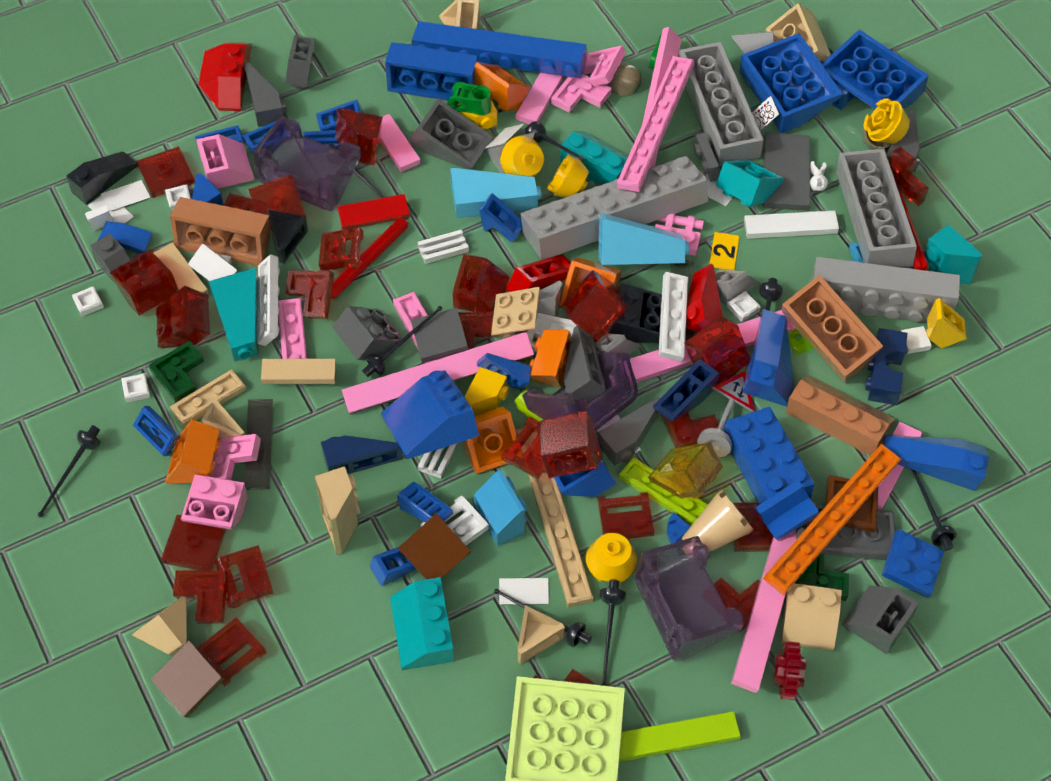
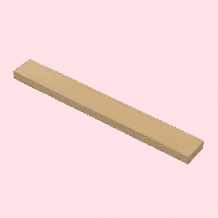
M540 424L517 429L516 435L567 606L573 607L593 602V595L562 495L553 477V466Z

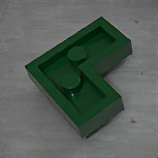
M188 341L149 364V368L176 403L196 391L194 383L187 376L186 372L203 363L204 359L192 342Z
M819 554L795 582V584L842 590V601H846L849 596V574L825 570L824 554Z

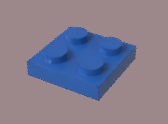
M898 529L894 532L881 576L928 598L932 595L944 551Z

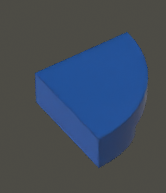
M675 512L670 516L667 525V536L674 548L683 541L682 537L691 527Z

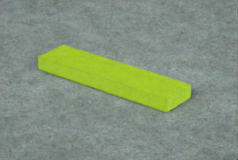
M634 457L619 474L620 480L670 512H675L690 525L695 522L708 505Z

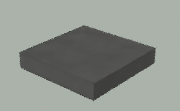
M457 308L436 313L414 333L422 363L469 350ZM430 315L411 320L413 329Z

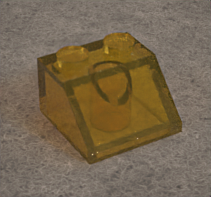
M710 442L671 449L648 478L652 483L680 499L698 498L705 493V489L717 478L716 475L723 468V465Z

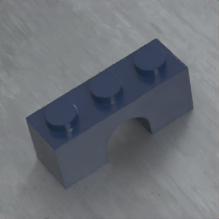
M883 328L878 329L876 339L883 345V348L867 365V370L871 371V376H867L865 382V390L869 391L868 401L897 405L902 389L903 372L891 370L887 365L902 364L906 353L907 332Z

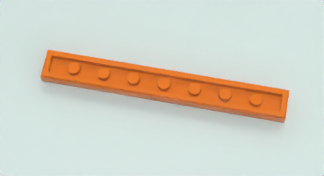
M881 443L767 572L763 579L784 596L897 466L901 458Z

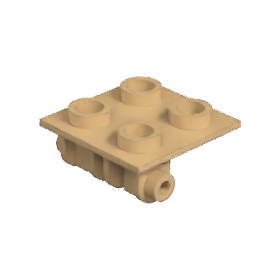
M540 287L496 294L491 335H501L502 339L514 336L515 332L536 329Z

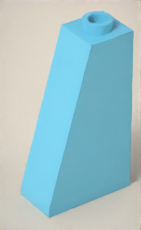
M450 168L456 218L480 216V209L491 193L513 212L537 208L538 200L542 199L541 187L536 186L535 177Z
M599 213L598 259L601 265L685 263V256L689 255L688 241L686 242L682 234Z

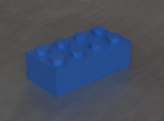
M391 42L385 60L387 90L448 101L453 94L452 88L456 82L475 85V64L478 62V56Z
M771 407L725 421L724 432L732 440L730 453L758 504L763 503L797 480L804 486L811 500L815 484Z

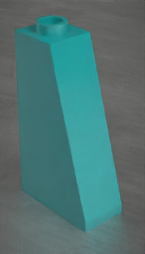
M255 268L209 281L211 293L234 361L246 360L258 355V280Z

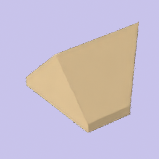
M455 0L439 17L444 25L479 29L480 0Z
M217 400L212 401L202 421L203 424L220 429L217 439L245 435L244 431Z
M181 596L134 632L132 636L166 654L174 655L187 643L186 597Z
M525 605L518 645L519 664H523L562 640L565 632L564 625Z

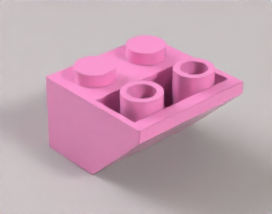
M219 134L196 139L206 178L217 189L254 180L243 143Z
M195 474L181 521L232 530L242 519L248 499L245 483Z

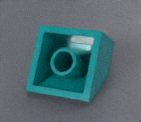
M751 160L724 161L716 187L723 190L722 193L724 195L736 197L741 200V204L753 207V205L764 204L782 184L784 177Z
M950 225L930 237L924 251L929 264L928 271L960 275V284L968 285L973 282L982 258V254Z

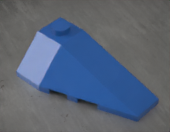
M763 309L742 393L787 407L789 397L794 388L786 316Z
M569 404L551 415L549 422L550 437L553 442V477L564 496L596 497L614 486L616 482L572 406Z
M892 435L884 437L883 445L901 458V461L898 463L900 466L973 491L985 478L989 455L984 446L954 438Z

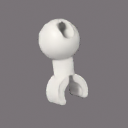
M812 161L810 173L814 176L810 180V186L814 191H824L828 185L827 178L823 175L826 163L823 162L819 170L814 165L815 162Z

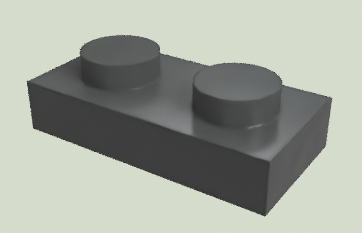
M705 133L697 134L696 144L693 145L697 158L701 157V168L704 175L708 174L711 182L717 181L719 178L717 160Z

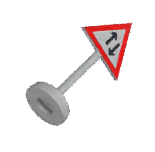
M745 371L711 388L729 398L718 429L708 428L703 430L697 440L700 449L712 457H725L731 451L732 440L723 430L725 421L728 420L734 403L754 412L751 395L742 393L746 378Z

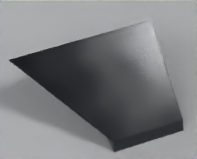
M268 209L272 237L279 262L284 264L307 234L306 217Z

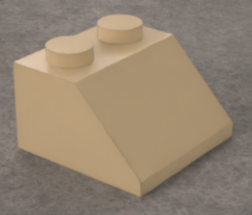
M794 583L785 595L781 643L785 644V641L799 642L800 646L834 651L840 617L842 590Z

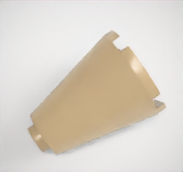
M721 490L682 537L684 543L681 546L690 557L695 555L699 558L749 534L754 529L733 502L728 499L723 490Z

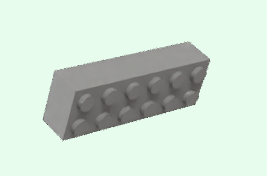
M721 42L679 50L678 57L694 59V67L685 88L718 165H723L724 161L759 158L763 146V137Z
M874 149L839 153L836 173L864 263L893 267L913 266L917 246L885 150Z
M816 257L810 280L811 282L820 275L853 313L866 316L874 315L889 319L896 318L912 322H927V317L936 299L941 298L953 310H955L959 300L960 275Z

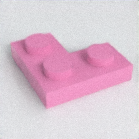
M621 45L588 53L583 72L585 74L592 73L589 81L593 86L605 85L613 80L614 74L626 53L625 49Z
M584 74L582 78L568 77L552 96L551 104L570 113L576 104L583 99L600 108L611 95L612 88L604 84L593 86L589 81L590 77Z
M257 434L219 438L221 440L217 453L213 454L212 459L215 461V467L212 474L207 475V477L231 480L235 463L257 460L261 438Z

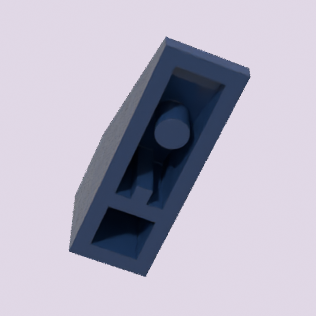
M699 359L653 405V408L671 422L677 420L701 404L714 391L711 388L717 385L719 372Z
M346 435L330 437L326 441L321 442L322 453L328 472L345 466L347 474L402 460V451L397 442Z

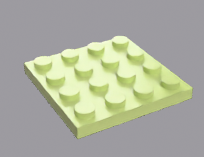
M517 676L505 781H617L625 688Z

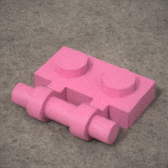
M675 213L657 220L666 223L665 225L656 224L655 227L682 234L686 242L688 241L689 255L696 256L701 233L693 231V228L702 230L703 220L695 219L694 216L689 215L688 217L677 216ZM673 224L686 226V228L680 229L672 226Z

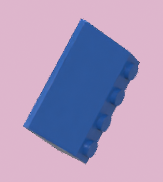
M860 29L822 63L835 83L873 109L878 107L875 104L882 99L897 101L903 109L910 106L925 92L929 76Z
M800 33L741 55V75L761 104L770 96L772 97L779 113L772 121L781 133L802 126L842 97V92Z
M446 370L433 371L429 375L422 377L381 413L384 422L406 459L479 436L473 409Z

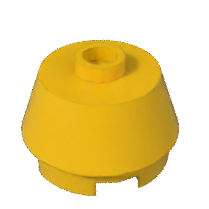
M882 99L875 104L878 107L871 116L869 114L866 115L864 130L868 132L869 138L873 141L894 144L905 136L910 120L899 102Z
M517 136L505 144L501 153L500 163L506 174L535 177L543 166L544 155L541 147L534 139L527 136Z
M567 154L547 189L554 193L553 196L562 198L572 196L577 192H583L588 184L585 179L589 174V170L579 158H574Z
M607 533L600 536L590 545L586 553V564L593 577L598 581L609 582V580H618L621 583L635 570L637 555L633 546L624 536L617 533Z

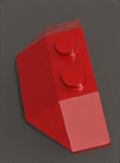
M227 42L204 51L198 85L219 111L241 112L247 78L244 63H249L252 43Z

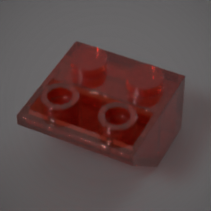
M338 108L335 139L338 144H343L347 148V155L352 161L375 166L380 146L383 117Z
M151 250L140 254L135 259L109 272L129 306L139 316L180 293L172 272Z
M463 254L453 288V308L494 316L496 294L506 293L510 276L487 258Z
M593 270L562 304L568 317L576 325L591 334L595 343L607 333L611 325L627 309L614 284Z
M183 286L156 308L158 348L180 347L188 341L196 345L210 335L207 294L188 286Z
M719 316L684 343L693 364L701 359L719 372L717 384L728 380L750 362V356L739 326L722 316Z
M588 411L540 422L541 457L549 478L597 468L603 455Z

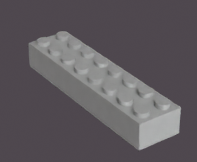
M687 156L677 158L676 160L650 168L640 192L618 189V179L604 185L596 186L592 189L521 213L523 235L541 260L598 241L599 213L647 224L667 217L669 214L678 213L708 202L707 179Z

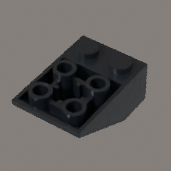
M621 283L612 298L607 333L624 335L627 340L635 343H659L662 295Z

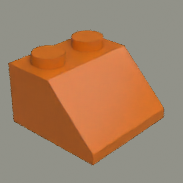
M476 62L475 85L488 87L491 91V100L493 99L498 102L497 106L507 112L509 110L518 111L530 87L498 65Z
M579 257L573 259L560 306L605 319L612 303V298L616 293L622 270Z
M544 330L542 337L539 336L537 338L535 350H538L537 355L530 362V376L533 381L558 388L562 387L572 339L569 330Z
M499 407L475 415L479 436L462 441L476 474L523 459L511 413L507 409Z
M191 419L179 435L180 438L175 442L176 445L173 449L165 483H192L195 474L201 476L211 475L215 467V461L212 460L213 454L217 453L221 442L220 439H217L220 429Z

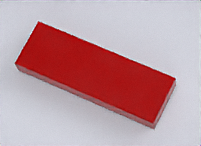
M405 194L337 206L342 230L394 221L400 217L403 219L410 218Z

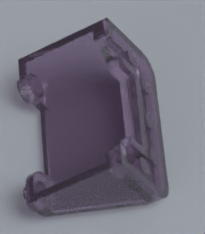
M281 115L253 150L255 172L259 181L264 185L276 190L280 185L292 187L296 190L297 199L323 210L333 211L339 204L360 160L361 149L353 143H343L338 151L302 136L300 125L296 120Z
M596 351L606 391L588 403L583 398L574 399V393H565V385L552 395H545L544 391L540 388H532L522 395L527 409L573 438H588L637 398L638 386L628 353Z
M699 536L642 552L635 570V581L671 658L675 662L687 659L739 632L743 626V617L740 611L735 610L732 606L725 608L705 568L709 558V550L705 544H702Z

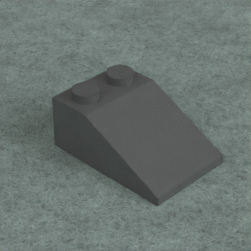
M438 98L415 130L409 142L428 155L471 170L493 136Z

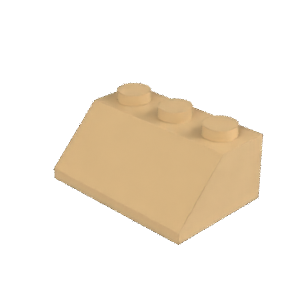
M800 3L796 4L766 28V31L773 32V42L800 33L821 64L831 56L814 13Z
M345 466L315 476L321 513L337 555L342 554L358 525L357 515L360 514L357 503L359 499L356 493V482L353 475L348 476Z

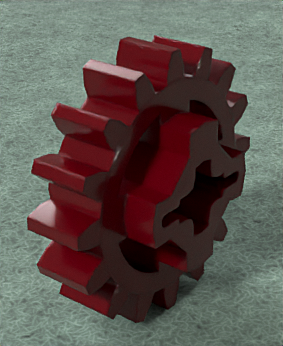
M785 641L783 653L776 656L774 682L780 687V699L795 700L797 689L804 686L806 659L801 657L799 642Z

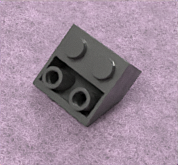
M347 306L332 326L357 360L366 361L365 357L370 354L381 357L402 339L399 331L388 322L385 313L378 308Z
M869 585L842 623V626L887 654L914 616L919 602L897 588Z

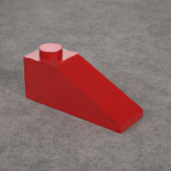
M562 254L515 268L506 289L509 292L540 287V290L558 281L562 282L567 279L571 262Z
M711 263L693 274L687 296V329L703 335L724 327L715 269Z

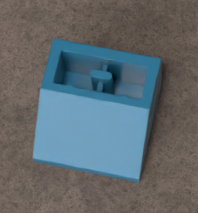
M502 470L495 472L474 494V507L489 524L488 531L497 546L525 534V523L527 522L525 517V511H527L526 504L522 497L516 496L511 478L505 477Z

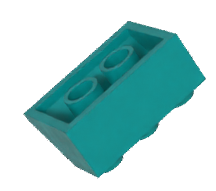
M573 131L561 144L579 156L584 157L581 162L589 170L587 178L600 185L619 179L629 156L585 131ZM560 149V163L566 158L567 154H571Z
M441 577L415 581L392 595L390 601L401 669L407 670L454 662L453 645Z

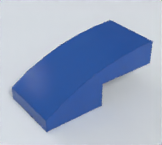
M106 221L98 240L111 234L122 247L143 255L152 233L131 225Z

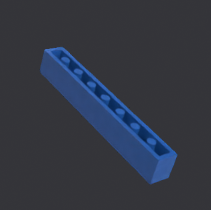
M418 21L412 37V45L477 55L478 62L498 65L503 68L582 78L587 62V46L582 43Z

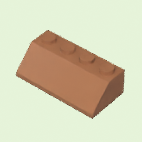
M184 197L178 199L170 215L174 245L177 249L196 253L203 243L214 253L231 256L232 261L258 266L265 260L270 237L269 215Z
M820 275L782 304V313L844 383L862 370L883 348V345Z
M809 375L799 381L789 397L786 409L787 414L870 456L881 445L884 437L895 422V418Z

